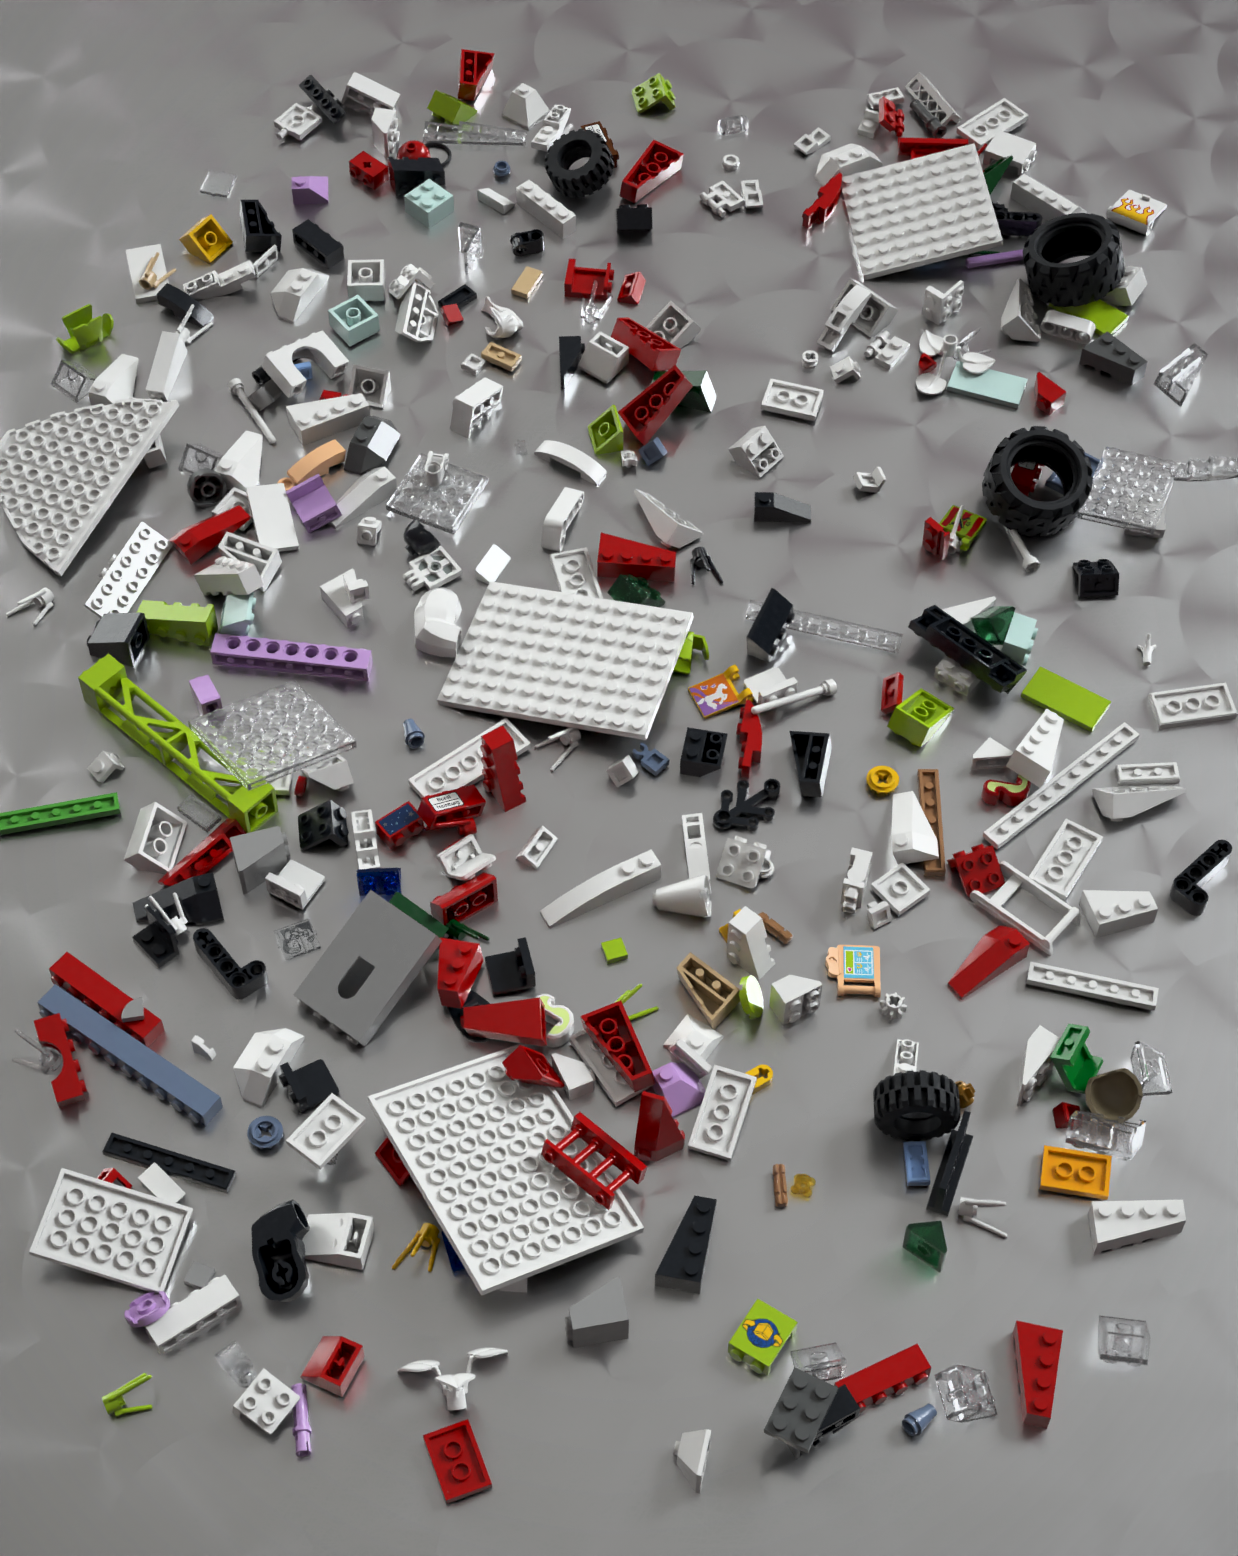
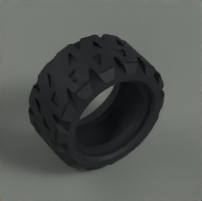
M1072 213L1051 219L1036 228L1033 235H1029L1024 244L1023 260L1029 287L1032 293L1037 295V298L1046 304L1051 303L1058 307H1076L1097 301L1113 291L1120 284L1121 278H1123L1125 273V261L1119 231L1109 219H1105L1100 215ZM1089 256L1077 262L1058 264L1073 257Z
M1031 426L1029 431L1026 428H1021L1012 432L1009 438L1005 437L997 446L984 472L982 491L983 496L987 497L985 503L991 514L999 516L998 521L1010 530L1017 529L1019 530L1018 534L1033 537L1039 534V537L1049 536L1057 531L1064 530L1079 514L1092 490V466L1089 458L1085 457L1083 448L1075 440L1073 442L1070 441L1067 434L1057 429L1049 431L1045 426ZM1021 462H1037L1047 466L1059 477L1063 485L1064 497L1051 502H1041L1025 496L1015 486L1010 468Z

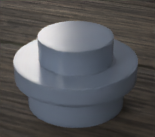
M498 161L493 167V172L497 176L504 177L510 173V166L506 161Z

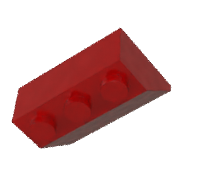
M483 872L464 884L453 887L448 893L437 896L430 902L431 914L445 926L452 919L458 922L468 919L498 902L497 878L494 875Z

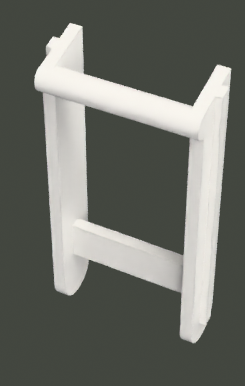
M1001 861L999 865L1002 874L1009 878L1008 881L991 899L981 892L973 890L970 893L971 900L1008 927L1017 929L1025 939L1051 956L1053 954L1052 942L1070 922L1077 926L1081 924L1079 909L1071 907L1009 863ZM1019 887H1022L1064 916L1046 937L1001 907Z

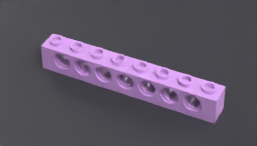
M215 633L210 651L212 663L217 665L369 681L373 664L371 650Z

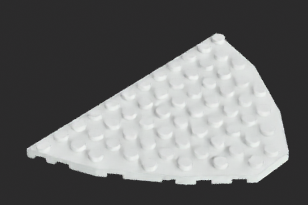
M143 399L116 400L115 404L105 406L97 404L74 409V412L70 413L65 411L50 415L51 418L44 421L39 419L25 424L26 427L15 430L14 428L8 430L0 440V504L23 545L53 570L55 574L62 576L179 407L178 401L163 402L162 400H155L154 402H144Z

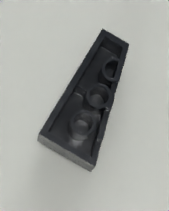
M694 1195L655 1273V1286L700 1294L716 1214L717 1199Z

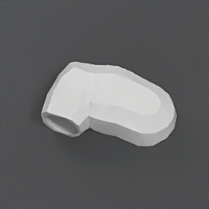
M435 588L426 592L415 609V647L428 655L456 657L461 647L462 628L458 627L456 623L462 609L457 595L450 589Z

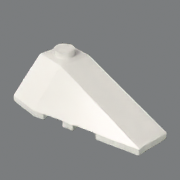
M121 354L95 379L88 391L91 406L115 404L116 400L133 397L139 358Z
M245 431L221 458L215 471L222 476L226 483V489L231 490L235 487L246 492V487L258 485L264 438L262 434Z
M385 466L374 468L360 476L336 502L342 516L331 521L332 526L337 529L396 494V477Z
M1135 786L1130 787L1129 791L1128 789H1118V787L1092 788V793L1102 816L1110 818V821L1120 822L1123 821V818L1133 817L1185 793V788L1178 786H1149L1147 790V788Z
M914 792L893 794L891 836L892 852L897 864L939 859L937 838Z

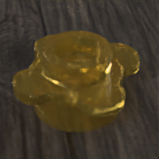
M796 1174L794 1176V1185L790 1189L793 1194H802L806 1198L811 1197L812 1187L816 1184L815 1179L806 1174Z

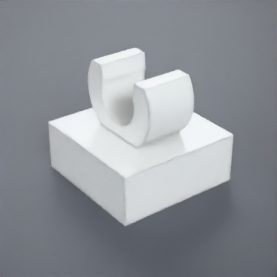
M885 900L879 904L876 901L867 904L869 908L867 909L869 925L874 930L892 921L890 906Z

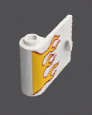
M1128 190L1113 206L1108 208L1106 216L1114 223L1148 235L1155 218L1167 207V204L1152 199L1145 194L1142 195Z

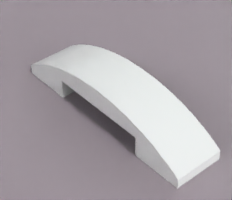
M544 440L534 452V455L548 462L554 459L580 472L582 479L596 486L607 474V471L590 456L561 442Z

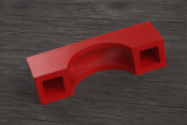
M60 1013L34 1020L41 1046L52 1048L63 1057L62 1070L51 1082L59 1108L84 1101L83 1093L87 1092L84 1079L79 1080L78 1072H81L78 1059L74 1060L71 1053L75 1051L72 1039H67L66 1032L70 1030L66 1018L62 1019Z

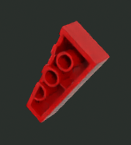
M674 365L619 410L618 414L643 445H646L693 386L680 369Z
M601 532L597 560V577L674 582L676 552Z
M621 1000L580 1016L584 1030L634 1092L655 1085L652 1070Z

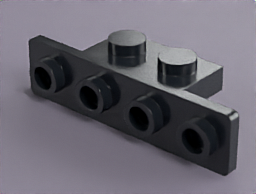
M309 75L299 84V87L333 124L339 122L347 114L338 98L334 100V94L329 89L325 90L312 75Z

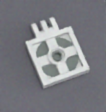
M439 546L435 551L410 561L409 568L411 570L403 575V579L407 581L413 591L424 586L430 591L461 576L462 569L444 548Z

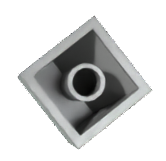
M280 826L230 837L243 894L249 893L265 882V877L269 872L276 874L288 863L287 857L290 856L286 833L281 834Z
M620 1277L613 1278L569 1307V1317H565V1330L567 1340H572L573 1349L629 1338V1318Z

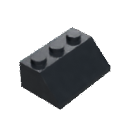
M771 588L746 637L747 654L769 662L771 657L776 656L779 648L777 645L780 640H784L787 633L786 627L788 624H792L795 617L793 604L774 588Z

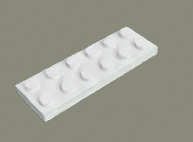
M505 718L408 779V782L415 792L423 798L427 795L473 785L482 780L484 776L482 774L483 764L481 761L483 755L480 749L482 745L481 736L502 725L514 740L517 756L530 749L531 743Z

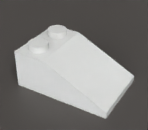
M672 301L645 327L678 348L687 345L701 331L694 320Z

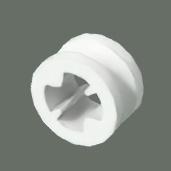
M812 350L805 351L802 354V365L806 368L817 366L818 354Z

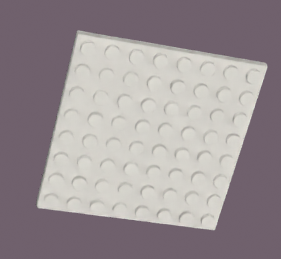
M975 143L842 177L841 189L864 280L1004 245Z

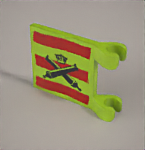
M952 505L939 524L944 527V531L952 532L960 507ZM963 509L955 534L962 538L961 550L967 551L972 541L986 524L987 518Z

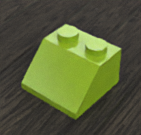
M435 90L427 109L432 111L431 115L439 119L441 117L445 118L444 122L451 126H454V124L463 125L478 111L461 100L438 90Z

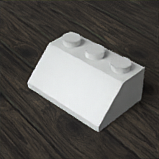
M850 278L831 310L834 311L841 300L856 285L871 291L873 294L852 325L872 338L890 324L899 309L862 283Z
M157 802L141 808L124 861L141 871L166 874L174 866L187 821Z

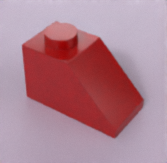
M1038 372L1034 386L1035 405L1050 415L1064 405L1067 392L1045 375Z

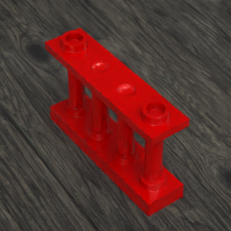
M579 1112L573 1118L572 1132L556 1145L546 1139L541 1155L547 1162L552 1163L591 1195L598 1204L610 1210L615 1198L614 1192L629 1179L639 1184L644 1180L648 1166L584 1114ZM577 1138H581L589 1144L573 1159L563 1152ZM595 1151L606 1158L590 1173L580 1166ZM614 1165L623 1173L606 1187L597 1178Z

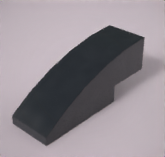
M168 283L157 293L158 304L173 310L174 316L182 320L193 304L194 308L187 322L200 328L209 324L214 318V315L197 300Z

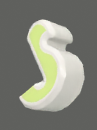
M540 994L536 998L540 997L545 1005V1021L553 1026L546 1037L547 1046L553 1048L562 1046L569 1040L574 1031L573 1013L563 1005H555V998L553 996Z

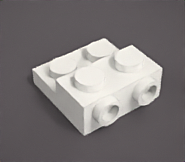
M947 656L935 667L934 677L938 681L949 685L955 691L966 696L981 681L972 672L962 668L958 662Z

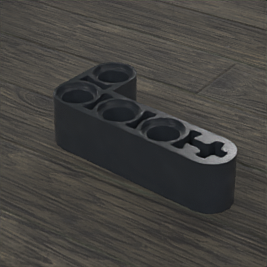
M994 211L1001 235L1029 236L1033 235L1034 230L1042 225L1043 217L1038 213Z
M1218 840L1174 879L1170 890L1171 899L1191 915L1200 916L1203 914L1209 896L1201 887L1228 863L1232 852V845L1226 840Z
M200 928L194 932L193 940L197 953L234 998L244 999L267 984V970L262 961L254 960L240 968L209 929Z

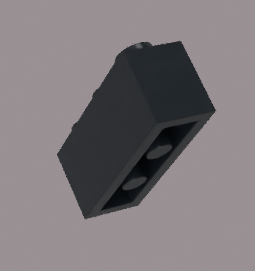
M309 219L292 229L294 243L327 269L344 259L343 245Z

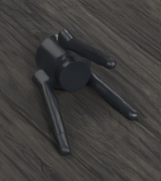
M697 547L693 549V558L690 559L691 583L695 584V566L697 565L699 567L705 566L708 572L711 567L716 578L722 584L723 580L714 566L711 557L708 556L706 548Z

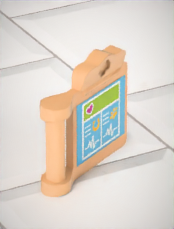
M838 945L837 948L830 947L828 949L825 966L828 969V976L837 978V996L863 994L881 997L880 948L878 946ZM844 982L874 983V986L844 985Z

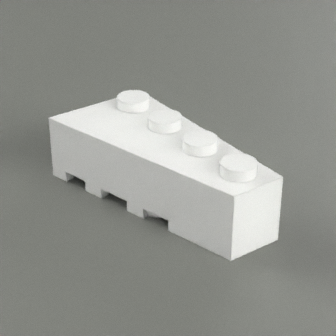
M226 556L216 559L215 564L194 574L203 595H209L210 593L218 595L220 594L219 592H222L223 595L232 593L233 595H248L264 586L255 564Z
M1046 709L1015 749L1006 766L1041 788L1051 772L1064 719Z
M1183 1200L1092 1201L1088 1211L1093 1255L1100 1254L1108 1249H1119L1121 1246L1132 1243H1142L1143 1240L1157 1239L1181 1233L1186 1222Z

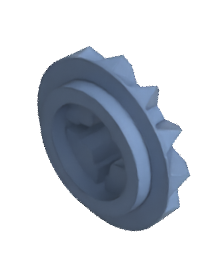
M272 1116L256 1118L248 1127V1140L253 1146H257L261 1150L263 1148L271 1149L275 1144H279L281 1137H283L281 1122ZM260 1130H263L265 1132L270 1130V1136L268 1137L265 1135L262 1137V1133Z

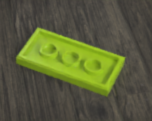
M1100 299L1076 307H1058L1051 303L1048 304L1049 307L1056 311L1092 321L1096 326L1094 333L1100 336L1107 331L1113 335L1129 317Z
M1041 666L1021 693L1022 698L1044 709H1048L1090 732L1094 730L1111 704L1110 700Z

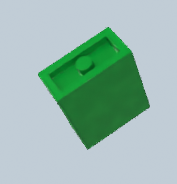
M1068 1023L1050 1056L1067 1091L1085 1094L1088 1080L1097 1075L1104 1062L1102 1057L1092 1056L1085 1042L1090 1034L1088 1026Z

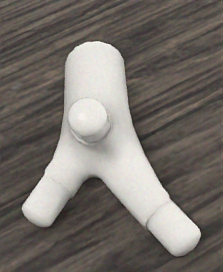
M1150 633L1147 634L1145 647L1137 646L1143 652V665L1145 666L1151 665V653L1156 648L1155 644L1152 646L1150 644Z

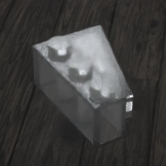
M1192 344L1160 370L1154 385L1181 407L1208 354L1197 344Z
M1075 1111L1069 1118L1066 1143L1072 1144L1075 1148L1091 1149L1097 1154L1113 1155L1119 1160H1131L1143 1144L1146 1121L1139 1120V1124L1125 1122L1124 1117H1118L1116 1121L1104 1119V1114Z

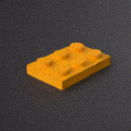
M1044 1145L1039 1189L1107 1200L1109 1196L1112 1156Z

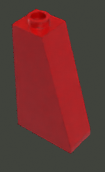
M540 997L463 1008L464 1015L461 1016V1026L470 1036L542 1047L547 1046L545 1005Z

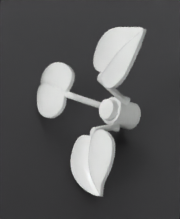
M925 330L919 342L921 353H926L929 357L936 356L937 354L942 355L943 353L937 375L935 376L931 373L919 375L916 379V387L918 391L926 395L942 393L947 386L946 380L939 378L945 358L954 356L956 352L960 362H963V369L972 374L984 373L995 364L996 360L975 352L965 353L962 357L961 347L957 346L958 338L955 335L949 334L942 338Z
M485 1347L468 1352L467 1356L470 1357L466 1373L441 1375L438 1368L440 1362L434 1360L411 1362L399 1368L397 1373L399 1374L402 1371H434L437 1375L435 1381L440 1383L443 1395H446L447 1409L460 1410L466 1408L465 1393H468V1382L475 1378V1374L471 1373L473 1361L478 1358H488L501 1353L508 1356V1350Z

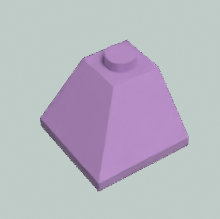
M292 177L293 204L328 203V177Z
M670 1062L652 1071L655 1085L652 1087L657 1095L666 1098L672 1109L671 1116L673 1118L702 1104L706 1090L697 1075L684 1063Z

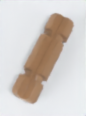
M764 912L758 914L769 933L776 938L779 937V940L784 944L791 941L793 935L788 930L784 931V927L772 918L769 919V916Z
M783 1164L773 1165L776 1207H786L788 1205L785 1166Z

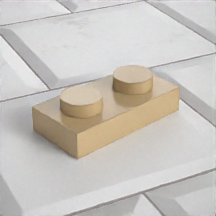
M492 342L481 352L482 359L511 372L522 361V355Z

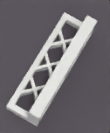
M920 72L905 86L911 95L918 99L932 116L935 114V117L939 119L941 113H946L947 116L941 122L939 121L941 125L945 126L951 119L955 123L962 119L928 78ZM919 82V90H913L912 87ZM922 93H928L927 100H922ZM931 103H937L936 110L930 111Z

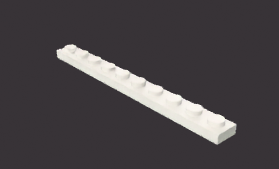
M1124 722L984 831L982 837L998 850L1138 740L1139 733Z

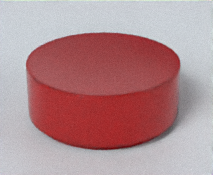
M299 775L294 795L300 797L304 795L308 781L307 777Z

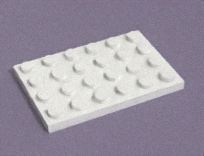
M62 1168L29 1255L159 1294V1291H165L193 1208Z

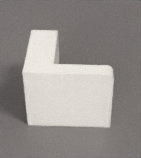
M347 573L343 574L344 587L351 603L370 598L366 580L359 579L350 582Z
M629 755L616 761L606 770L617 788L633 779L639 772Z

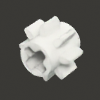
M897 992L890 995L886 993L885 1000L880 1001V1007L883 1008L881 1015H886L890 1020L897 1017L901 1019L902 1012H906L907 1005L904 1004L905 997L901 998L897 995Z

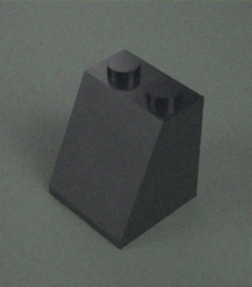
M141 612L103 614L101 620L97 621L93 634L87 639L90 655L103 658L109 653L121 664L134 667L150 639L145 614Z

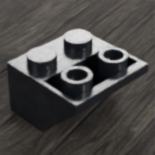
M637 204V208H630V205H620L616 209L617 230L653 229L652 207H648V204Z
M687 727L680 759V774L702 777L721 769L728 734Z

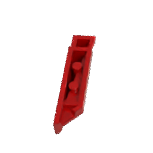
M226 819L167 872L158 883L160 885L172 886L188 878L206 874L232 852L230 837L246 834V832L236 819Z

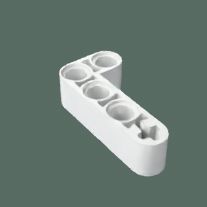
M568 487L563 489L544 520L542 548L558 552L562 551L566 530L582 506L584 500L583 491Z

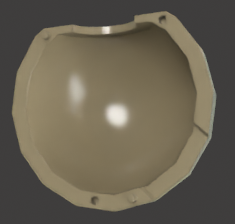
M1120 1068L1091 1077L1086 1086L1085 1096L1090 1111L1097 1118L1108 1123H1122L1132 1118L1141 1104L1143 1092L1136 1075L1126 1068Z

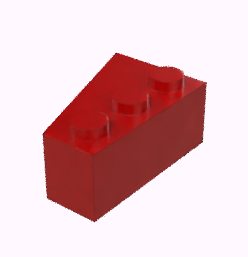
M461 49L458 99L475 100L492 70L495 53Z
M440 937L442 942L439 945L437 989L441 1005L462 1009L484 961L481 947L478 943Z

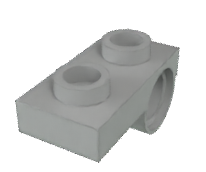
M271 379L247 398L255 409L260 412L284 393Z

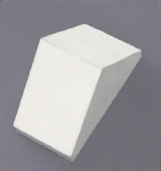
M989 737L973 754L971 770L1005 768L1013 752Z

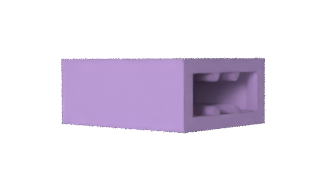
M205 675L189 680L191 693L205 727L209 728L224 723L225 718L221 698L210 677Z

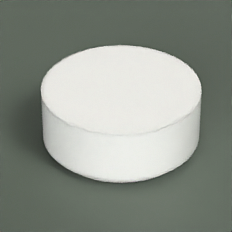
M735 155L724 156L722 167L727 171L738 169L739 158Z

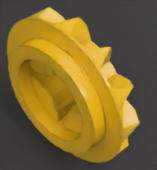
M876 766L868 772L866 777L870 790H875L877 794L882 792L887 795L890 791L894 792L899 784L897 772L888 766ZM879 778H880L881 780L886 779V783H884V782L879 783Z

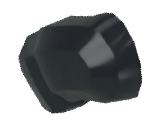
M293 1199L275 1206L263 1214L251 1227L252 1256L259 1277L261 1293L269 1300L285 1303L300 1297L308 1286L309 1279L305 1262V1245L302 1239L310 1227L303 1209Z

